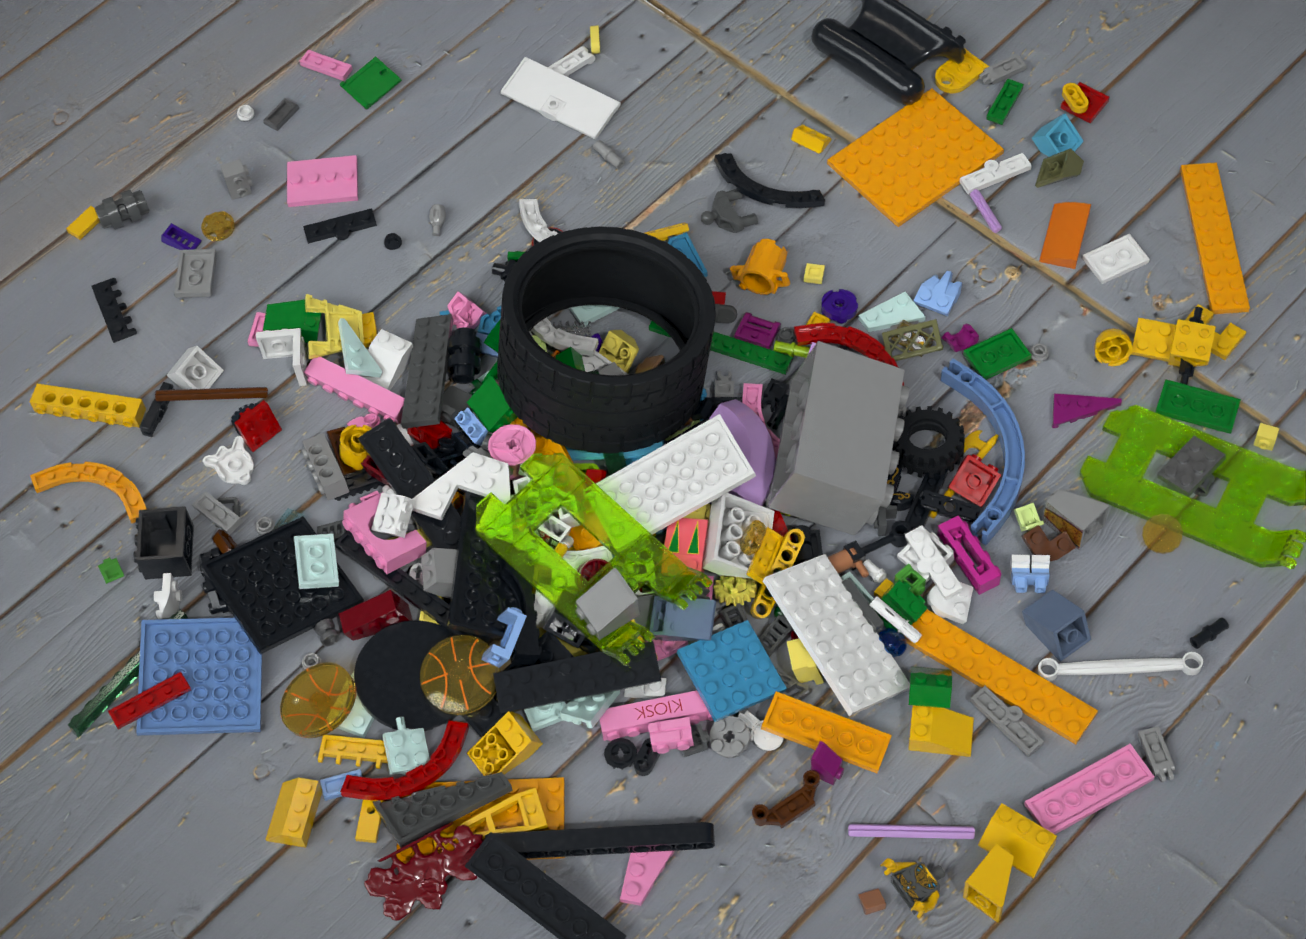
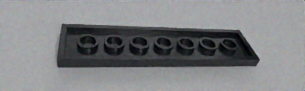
M390 417L358 438L360 444L397 495L413 499L435 482V479ZM450 503L442 520L412 511L411 516L434 548L457 550L461 516L452 503Z
M653 641L493 673L501 714H506L508 711L516 712L662 682Z
M492 832L489 833L465 865L467 869L558 939H626L627 937Z

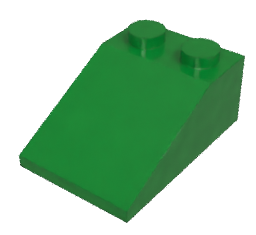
M305 299L267 304L263 331L301 328V337L304 338V343L318 341L322 313L306 312Z
M911 666L908 705L950 708L952 670Z

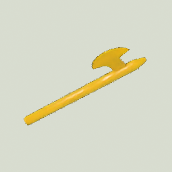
M982 430L970 433L964 441V453L969 448H976L980 450L977 456L983 459L996 444L999 437L998 434L984 442L979 439ZM948 489L944 496L952 497L955 492ZM931 511L930 517L934 519L937 516V511Z

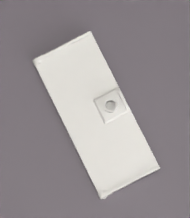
M527 57L523 58L501 90L502 95L541 113L552 121H558L595 140L621 105V102Z

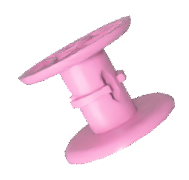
M520 425L500 427L489 439L488 450L493 459L508 463L514 469L510 480L523 478V476L518 474L520 464L525 463L532 457L536 448L535 437L530 430Z

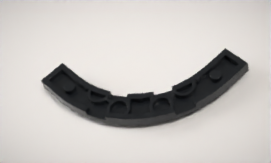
M732 153L716 154L714 157L716 166L728 184L732 183L737 187L738 192L753 200L773 205V203L785 204L786 208L821 207L825 204V199L820 190L782 191L769 188L746 176L738 167Z

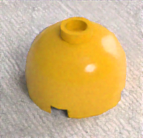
M1110 328L1102 331L1094 343L1097 360L1100 363H1109L1108 366H1119L1127 362L1129 356L1133 353L1130 337L1120 329Z

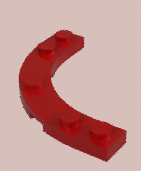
M835 323L794 326L797 346L809 345L812 342L817 343L818 341L840 344L858 351L865 357L898 367L895 359L891 358L879 341L859 329L850 326L848 328L836 326Z
M449 720L441 743L430 756L431 759L425 765H420L407 772L406 776L394 779V777L365 778L346 775L340 791L342 797L363 800L392 799V797L407 796L424 789L439 779L456 761L469 730L468 723Z

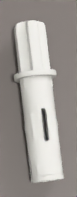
M878 596L869 604L884 619L898 629V633L901 632L913 643L919 641L922 636L921 633L908 623V619L902 618Z

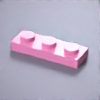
M307 50L300 60L301 66L345 81L353 70L352 65L311 50Z

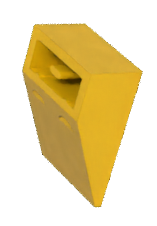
M508 711L467 754L483 776L500 772L506 774L527 760L543 743L521 714Z

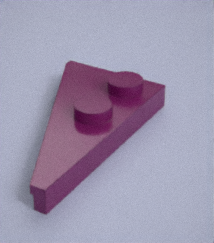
M1054 393L1052 428H1058L1060 424L1066 422L1073 423L1078 419L1097 415L1099 411L1108 409V411L1115 409L1117 406H1121L1122 398Z

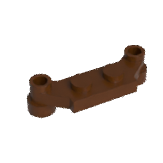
M814 770L805 772L803 775V787L769 810L763 804L756 805L752 810L755 824L758 826L776 825L782 829L815 807L814 797L820 783L819 774Z

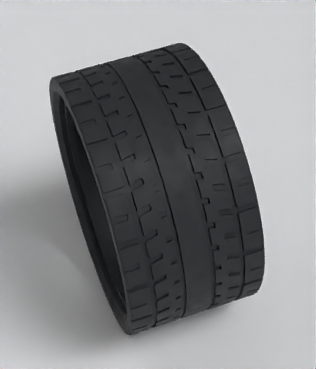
M603 226L584 227L564 231L538 242L529 251H526L512 266L505 280L502 292L497 375L502 394H504L507 404L516 416L523 420L524 424L539 435L562 446L580 451L584 450L593 453L629 452L643 449L665 440L677 432L691 418L702 396L716 320L715 300L709 283H707L705 276L698 267L681 251L656 237L630 229ZM583 305H607L624 308L652 320L669 334L680 352L664 364L644 372L629 375H602L573 368L555 359L538 345L529 331L540 321L558 311Z

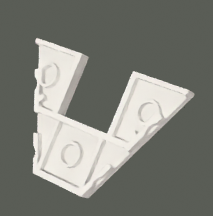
M473 452L413 498L415 503L412 511L442 520L457 489L460 488L491 499L477 526V532L514 544L508 463Z

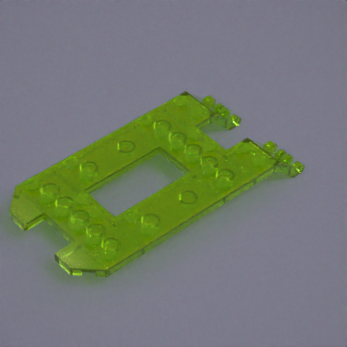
M1138 405L1130 406L1126 410L1110 412L1102 430L1119 438L1108 460L1105 463L1087 456L1079 473L1090 497L1257 567L1284 566L1289 569L1295 568L1297 562L1293 558L1300 557L1304 549L1302 543L1306 542V532L1298 529L1270 531L1254 523L1266 497L1286 506L1306 505V470L1299 471ZM1193 436L1226 454V459L1212 473L1213 476L1229 482L1217 507L1214 508L1144 479L1143 477L1155 454L1159 453L1172 459Z
M535 453L520 466V470L531 481L506 504L501 502L492 492L477 504L476 534L604 654L619 660L624 666L630 662V658L623 653L625 649L629 650L633 656H637L639 652L632 644L641 651L645 648L643 642L637 638L641 635L646 641L651 642L655 639V636L646 627L629 621L598 640L595 635L592 636L587 630L586 625L588 624L584 619L580 620L575 612V609H577V599L614 568L619 571L634 594L646 584L661 599L677 605L683 611L688 607V603L681 598L683 594L687 595L691 601H695L697 596L691 590L699 596L703 593V590L695 584L697 581H700L706 588L713 584L712 580L703 572L687 567L562 453H553V455ZM561 507L615 556L589 581L580 575L534 532Z

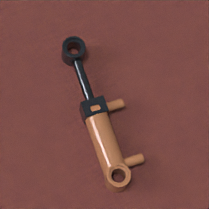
M896 521L893 523L888 536L862 548L855 540L845 545L842 551L829 556L828 559L838 574L851 568L852 571L857 569L861 576L866 578L869 575L868 570L863 564L866 554L889 543L896 547L906 546L908 541L905 538V534L911 531V527L905 521Z

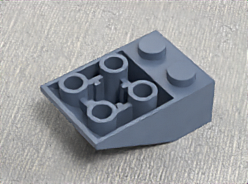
M654 596L649 636L662 641L711 640L716 600L678 596Z

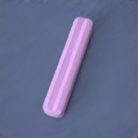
M977 189L973 190L970 193V197L992 232L998 233L1002 226L980 191Z

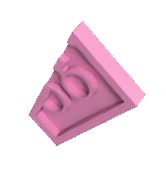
M675 851L630 853L620 902L641 906L654 886L657 877L664 870L668 859L672 857Z

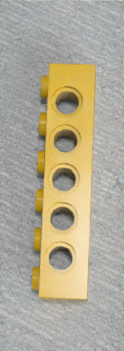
M38 383L29 401L34 412L39 414L46 413L57 417L66 416L76 420L85 419L91 422L99 421L110 425L119 424L125 427L139 428L146 411L142 399Z

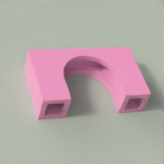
M380 493L345 510L342 523L344 528L353 534L355 541L364 547L366 554L375 560L379 569L382 568L386 574H389L424 555L427 542L416 529L405 534V538L399 537L393 540L380 539L371 533L381 497Z

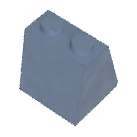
M1053 589L1022 610L1026 626L1060 662L1091 640L1084 610Z

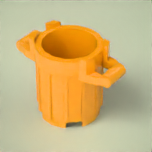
M761 239L760 242L753 246L745 265L730 267L733 279L741 281L739 284L741 289H748L760 295L775 294L778 287L789 286L788 274L782 272L787 261L785 247L783 246L781 249L775 244V240Z

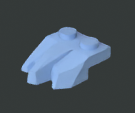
M946 271L941 279L935 274L921 284L914 303L948 317L954 303L956 304L961 294L962 282L952 283L953 273L951 271Z

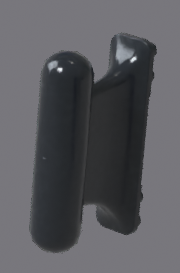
M861 0L863 4L860 14L849 28L835 19L825 18L815 25L811 36L812 42L818 50L902 105H912L919 101L924 93V81L918 73L913 71L917 66L935 57H945L960 64L964 61V55L966 54L963 46L966 43L964 37L961 35L954 37L949 27L942 29L936 24H932L897 0Z

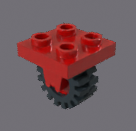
M264 400L259 404L255 403V405L253 403H250L249 406L246 404L243 409L240 407L239 411H235V415L231 417L235 430L242 436L252 452L256 451L282 430L271 408Z

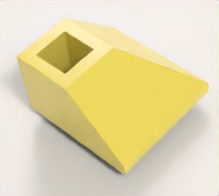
M610 330L599 353L612 363L615 362L619 368L628 373L639 348L635 339L624 331Z

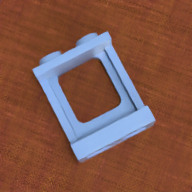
M508 607L498 616L497 620L508 626L500 645L493 644L483 653L482 661L500 668L510 659L527 617L522 614L521 610Z

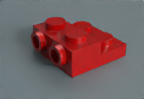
M968 454L963 459L947 488L982 508L1001 474L998 473L999 469L995 466L983 464L981 462L982 459L977 455Z

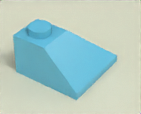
M1066 113L1041 127L1032 137L1040 152L1048 157L1070 148L1075 152L1084 142Z

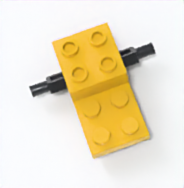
M1195 307L1194 316L1189 318V321L1178 319L1177 324L1138 318L1132 346L1133 353L1131 355L1167 361L1168 365L1180 367L1179 374L1182 375L1180 383L1188 385L1189 377H1193L1195 367L1206 366L1209 363L1216 326L1204 324V321L1201 320L1203 311L1201 307Z

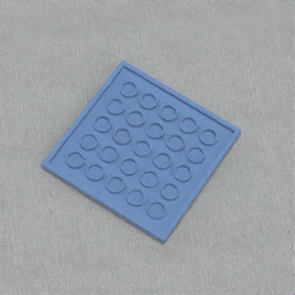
M235 618L142 620L138 694L179 672H182L191 687V691L137 719V736L261 732L262 654H259Z

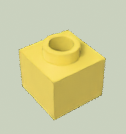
M1260 423L1253 446L1272 451L1279 428Z

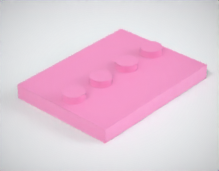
M357 155L287 162L288 207L358 201Z

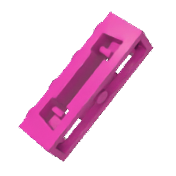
M958 515L938 525V537L944 545L947 544L952 548L954 560L979 595L1000 584V569L998 566L993 565L989 553L986 550L983 551L978 538L971 534L966 521H962ZM961 539H962L963 542H964V547L966 548V550L968 551V553L971 555V557L973 558V560L975 561V563L978 565V567H976L977 570H975V568H974V565H975L974 562L971 560V558L969 557V555L967 554V552L964 550V548H963L962 545L960 544V543H962V542H961Z

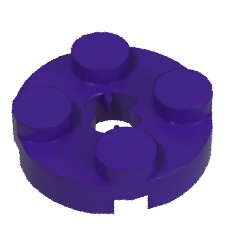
M839 289V292L830 290L822 297L821 313L840 324L846 323L847 320L853 318L857 313V298L848 290Z

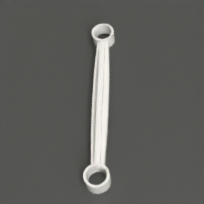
M1188 652L1183 658L1119 659L1060 664L1054 659L1045 658L1040 661L1037 673L1049 682L1055 680L1058 675H1108L1182 670L1185 674L1193 676L1201 671L1203 658L1196 652ZM1187 659H1194L1198 662L1199 667L1189 668L1185 661ZM1050 665L1055 669V673L1047 675L1042 672L1041 667Z

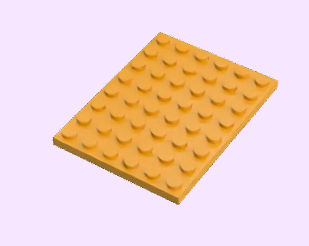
M931 88L922 95L919 101L912 105H906L827 159V164L892 223L900 227L960 184L961 177L984 168L986 161L995 160L1004 154V149Z

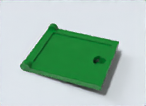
M375 56L345 82L342 81L340 86L365 109H369L402 80Z

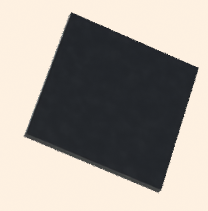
M304 516L200 564L201 570L260 655L315 628V625L321 620L333 619L339 616V613L364 602L363 597L338 563V587L299 589L294 536L317 535Z

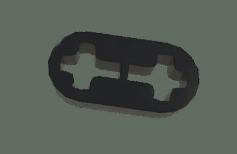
M650 738L643 742L634 760L635 772L640 776L649 775L660 756L659 753L653 752V750L650 755L648 754V747H652ZM646 759L647 767L640 769L639 764L642 765Z

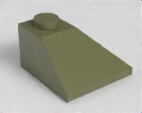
M1071 148L1043 159L1035 186L1039 188L1077 177L1082 171L1084 161Z

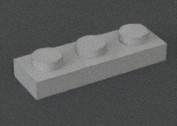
M206 491L192 504L197 511L229 535L243 523L238 515Z

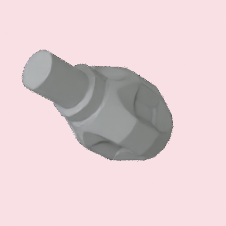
M434 204L430 209L429 218L433 228V236H439L440 228H442L446 219V212L443 205Z

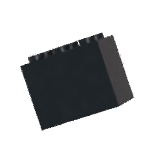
M186 507L139 510V518H136L138 534L135 535L137 551H134L133 557L134 562L138 564L139 572L143 574L145 580L163 578V573H171L173 577L192 576L194 525Z

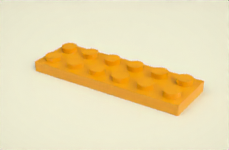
M777 691L761 726V729L814 750H816L819 742L822 741L843 761L876 774L879 771L892 737L888 733Z

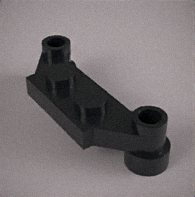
M218 547L213 548L209 552L200 554L201 561L205 563L222 555V552ZM200 566L201 574L205 578L203 589L206 594L208 593L211 601L208 604L211 615L220 612H230Z

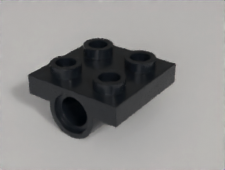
M805 525L792 528L800 529L805 536L793 566L823 555L820 529L810 530ZM791 534L792 543H798V536ZM783 551V560L789 561V553Z

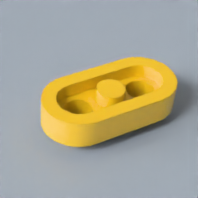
M1065 84L1062 89V96L1066 103L1075 113L1085 112L1088 109L1089 103L1085 94L1077 84Z

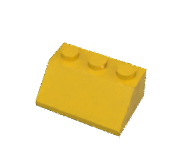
M298 777L282 783L266 841L306 848L323 792L319 781Z
M1001 803L991 818L978 846L988 852L991 851L995 844L1008 848L1014 856L1012 867L1034 879L1055 847L1057 835Z

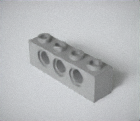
M324 433L302 441L304 445L302 453L305 460H308L307 464L310 471H315L312 472L315 482H320L317 486L321 495L325 494L329 501L349 493L345 478Z

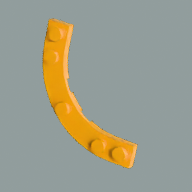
M69 462L30 475L37 493L70 482H92L102 485L113 491L121 499L131 523H135L136 518H139V510L147 509L135 484L126 478L123 473L107 465L94 462H85L84 464H72Z

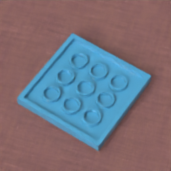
M748 620L713 634L709 641L699 640L677 650L678 657L714 722L774 697L776 691L783 693L787 689Z

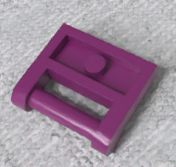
M746 312L734 338L770 349L781 328V323L776 321L773 323ZM749 323H753V324H756V325H759V326H762V327H765V328H761V327H758V326H755V325H752V324H749Z

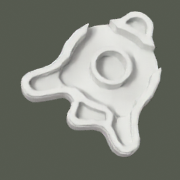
M237 436L234 439L230 449L220 446L215 455H208L203 458L204 465L213 468L224 482L246 485L251 481L254 462L251 455L245 450V441L242 436Z

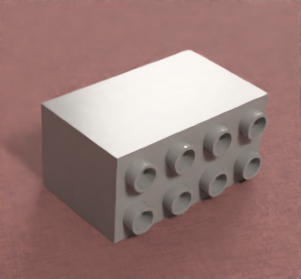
M820 341L816 343L791 380L768 508L851 535H856L865 523L872 525L875 522L879 507L887 508L894 493V486L887 484L888 474L894 473L899 460V452L892 450L893 441L897 442L904 428V419L897 417L898 409H903L909 396V387L902 385L904 369Z

